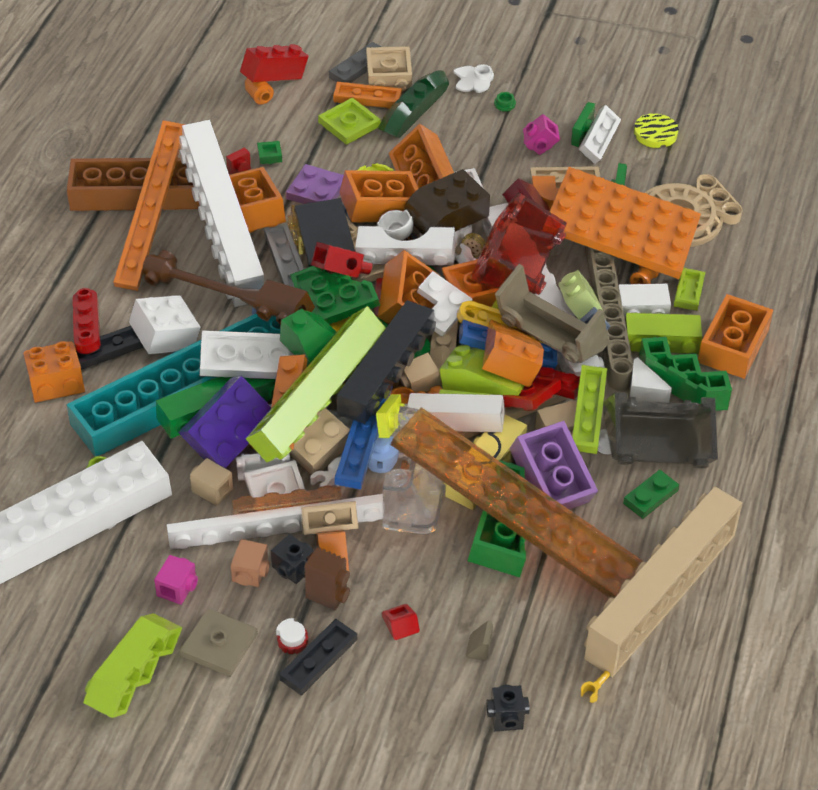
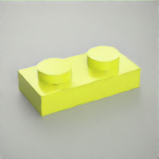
M391 394L377 411L376 418L379 438H390L405 418V404L401 402V394Z

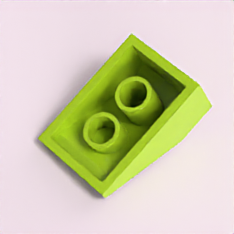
M468 345L454 348L440 368L443 390L519 396L525 386L483 370L485 350L475 347L470 348Z

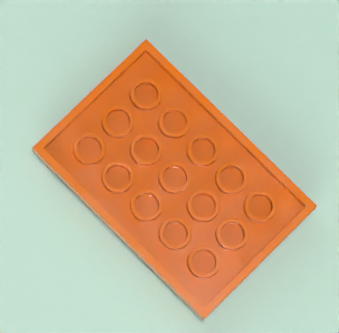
M568 167L544 224L543 231L679 279L701 213L605 180L602 177L591 175L579 169Z

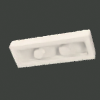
M606 105L597 113L579 148L594 164L601 160L621 121Z

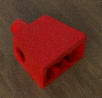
M316 242L311 265L358 278L359 273L369 275L373 263L363 259L364 254Z

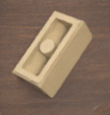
M356 501L301 507L302 533L308 535L358 529Z

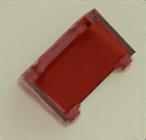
M518 192L496 219L470 279L478 284L499 289L518 264H521L524 267L529 292L540 295L546 286L544 281L545 275L542 274L543 268L551 249L555 244L559 246L566 236L564 229L567 222Z

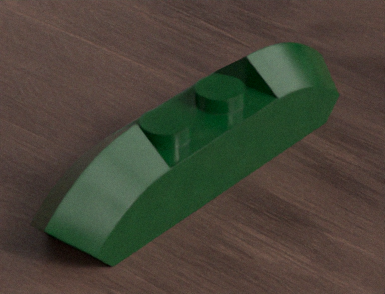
M438 70L418 79L390 107L378 129L400 138L446 92L449 81L444 71Z

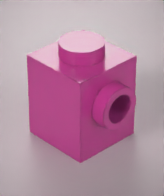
M169 555L154 579L156 596L182 605L188 593L194 591L198 582L195 563L190 562L186 558Z

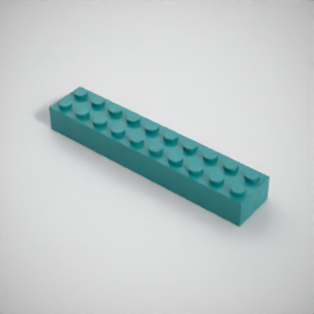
M254 314L220 331L280 334L281 325L276 321V317L271 316L268 321H264L257 314ZM202 339L66 404L71 427L95 457L160 426L161 424L156 419V400L217 378L216 376H200Z

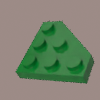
M315 266L290 274L294 287L308 292L315 306L312 313L320 315L328 324L351 317V315L367 306L369 309L381 306L373 284L370 281H355L351 279V276L336 272L332 274L326 273L321 268Z

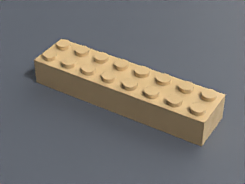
M715 486L708 494L704 493L699 498L696 508L693 511L688 510L681 525L670 530L664 544H658L654 548L651 558L647 563L643 561L638 566L635 576L631 580L627 579L622 584L619 594L615 598H609L603 608V612L599 616H593L586 628L588 630V637L584 643L586 647L584 660L603 672L608 671L613 678L734 538L742 508L741 501Z

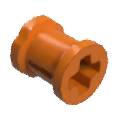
M639 265V270L631 275L630 283L651 284V280L655 279L660 272Z

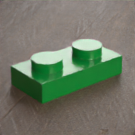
M658 470L624 497L623 504L644 519L677 493L680 484L663 471Z

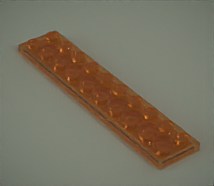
M422 407L396 434L390 444L609 598H615L619 594L622 584L627 579L631 580L635 576L638 566L643 562V560Z

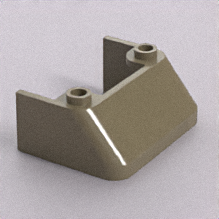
M518 264L495 293L502 316L501 320L507 326H515L557 350L571 363H582L602 352L609 343L603 310L598 309L588 324L582 322L529 292L524 267L521 264Z

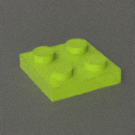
M350 98L318 115V123L346 145L377 129L381 123L380 118L354 98Z

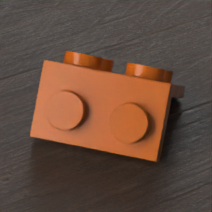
M61 341L54 345L37 346L24 351V359L35 403L85 392L81 366L73 342Z

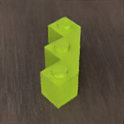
M154 613L140 616L88 681L83 703L111 718L126 714L136 687L150 683L159 657L173 654L182 627Z

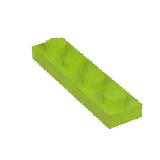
M582 365L572 436L579 452L597 454L607 368Z

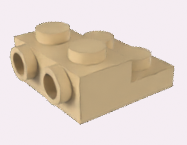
M409 46L366 48L368 85L402 88V91L412 86Z

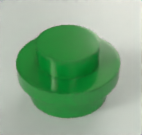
M501 92L495 98L494 106L502 112H508L515 108L516 100L513 94Z

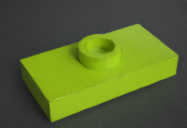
M683 268L678 282L674 307L698 311L706 272Z

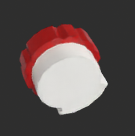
M294 618L286 619L278 625L276 629L278 647L284 653H301L308 644V632L303 625L294 621Z

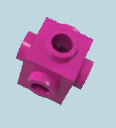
M544 114L523 128L525 146L529 150H534L539 155L551 149L560 141L558 125Z

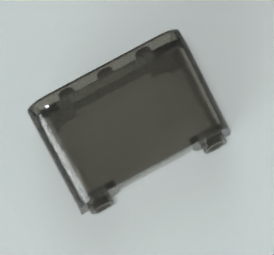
M615 392L603 402V418L611 456L620 465L633 464L634 461L693 464V468H708L709 463L718 459L715 398L703 397L701 398V404L691 403V400H685L683 403L636 401V397L628 399L627 393Z

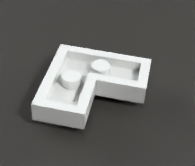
M433 271L418 287L417 293L435 305L432 308L434 309V321H436L434 331L442 337L458 320L456 314L461 304L465 301L473 300Z

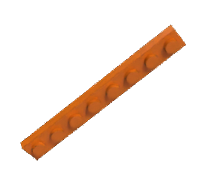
M162 121L113 281L114 287L135 291L139 289L143 276V263L149 256L179 150L181 149L179 136L182 135V125L185 124Z

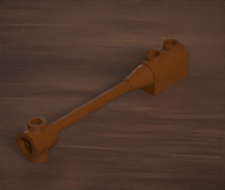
M162 250L159 255H149L143 263L144 279L152 286H156L159 281L170 283L175 278L237 297L255 308L257 316L264 321H268L273 316L276 317V321L281 325L282 319L296 311L303 309L312 312L315 308L307 291L267 279L261 289H241L179 270L176 265L177 258L167 250Z

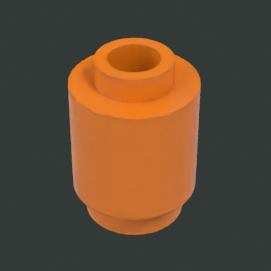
M246 78L245 90L257 104H266L272 99L274 90L267 81L252 82Z

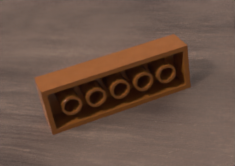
M151 158L71 159L67 184L70 211L135 210ZM180 158L177 159L162 210L198 209L200 206L199 201L195 202L193 198V183H189L186 177L185 169H187L186 163L182 164Z

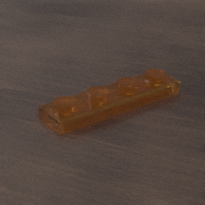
M322 486L317 490L310 491L296 489L287 494L271 492L263 497L255 498L252 496H241L237 500H232V515L341 500V488Z

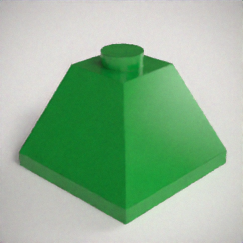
M300 309L281 320L280 342L294 355H305L308 360V367L337 331L320 315Z

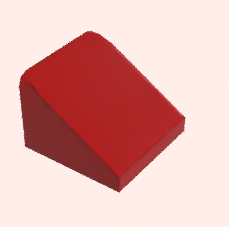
M408 604L381 612L390 634L395 640L420 632L417 614Z

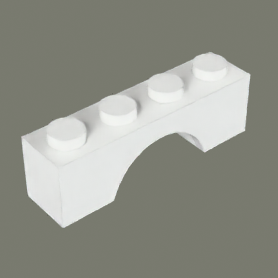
M358 226L355 249L356 252L364 254L363 259L372 261L373 264H386L405 250L425 265H454L455 229L449 227H430L420 238L411 241H400L389 237L383 227Z

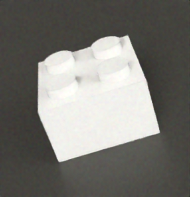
M181 296L135 299L129 320L130 325L148 354L176 352L196 342L201 328Z

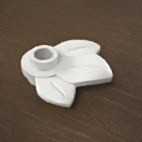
M484 64L476 67L464 66L454 70V73L461 78L456 85V89L463 92H469L473 89L477 93L488 90L490 82L494 78L491 67Z

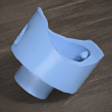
M378 434L368 466L371 471L387 473L394 467L399 457V445L394 437L379 438Z

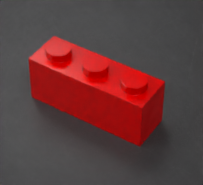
M295 44L247 48L239 72L252 82L302 79L309 55L302 51L300 46Z

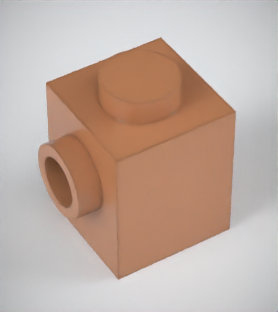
M240 540L231 563L232 582H237L244 586L259 587L262 577H267L270 567L266 544Z

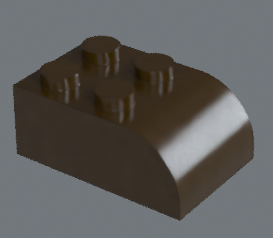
M462 169L419 188L408 199L404 210H408L413 218V226L422 235L430 227L454 228L456 232L489 217L490 194Z

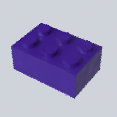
M242 376L232 377L178 433L204 460L208 458L226 468L249 444L246 437L271 410V407Z

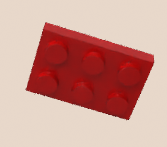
M536 376L531 386H524L519 396L503 395L504 407L523 408L524 411L536 410L542 403L552 398L555 393L562 389L561 380Z

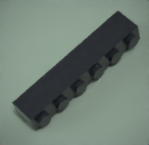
M408 300L404 303L337 394V414L366 424L371 415H376L381 401L388 398L393 384L400 381L405 367L411 365L417 350L421 351L427 336L433 334L436 327L434 309Z

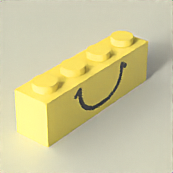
M505 415L502 432H484L481 437H476L470 451L467 454L464 453L454 471L450 470L444 480L446 485L445 497L473 510L490 489L498 461L511 462V451L509 448L517 436L527 433V425Z

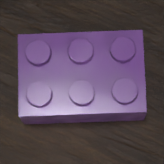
M565 421L517 436L509 448L516 464L525 468V483L542 519L589 503L598 492Z

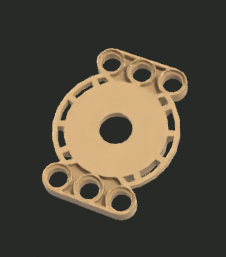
M709 174L698 176L696 187L687 184L671 183L655 186L645 192L653 197L701 213L690 247L711 241L719 234L723 222L733 225L741 220L743 211L741 205L714 176ZM701 184H710L711 187H704ZM714 197H720V198H723L724 200H723V201H717V200H715V199H713V198H714ZM732 211L735 212L736 215H729L726 212Z

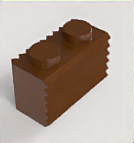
M320 547L316 548L304 566L306 578L305 598L336 610L340 603L344 604L350 594V588L347 587L350 571L346 570V558H341L340 555L336 556L335 553L331 554L330 551L326 552L325 549L321 550Z

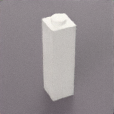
M410 393L408 404H405L404 419L408 420L409 430L502 432L505 417L503 395Z

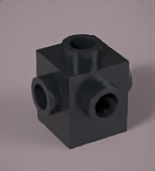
M288 534L271 550L272 568L282 578H288L297 584L305 577L304 566L314 550L308 543L301 542L291 534Z
M502 685L492 687L491 699L486 700L487 716L492 717L494 732L523 730L524 718L526 714L530 713L528 696L523 697L522 686Z

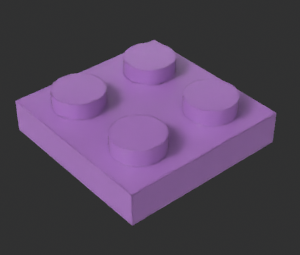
M305 164L286 191V199L302 204L337 199L344 175Z

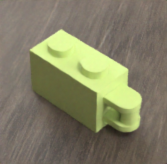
M579 270L565 275L561 282L558 283L566 304L579 320L593 307H596L597 310H602L595 291Z

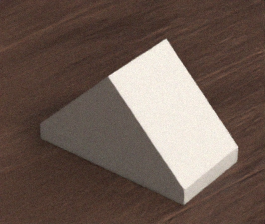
M638 357L634 359L629 403L660 407L669 405L672 388Z

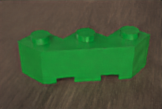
M667 337L642 338L639 359L672 388L671 394L702 412L728 410L732 387L727 371L701 372L697 354L671 355Z

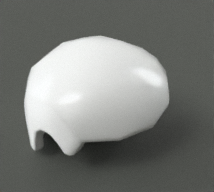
M400 210L388 211L377 222V226L383 227L389 237L400 241L409 237L414 225L413 218L408 210L403 212Z

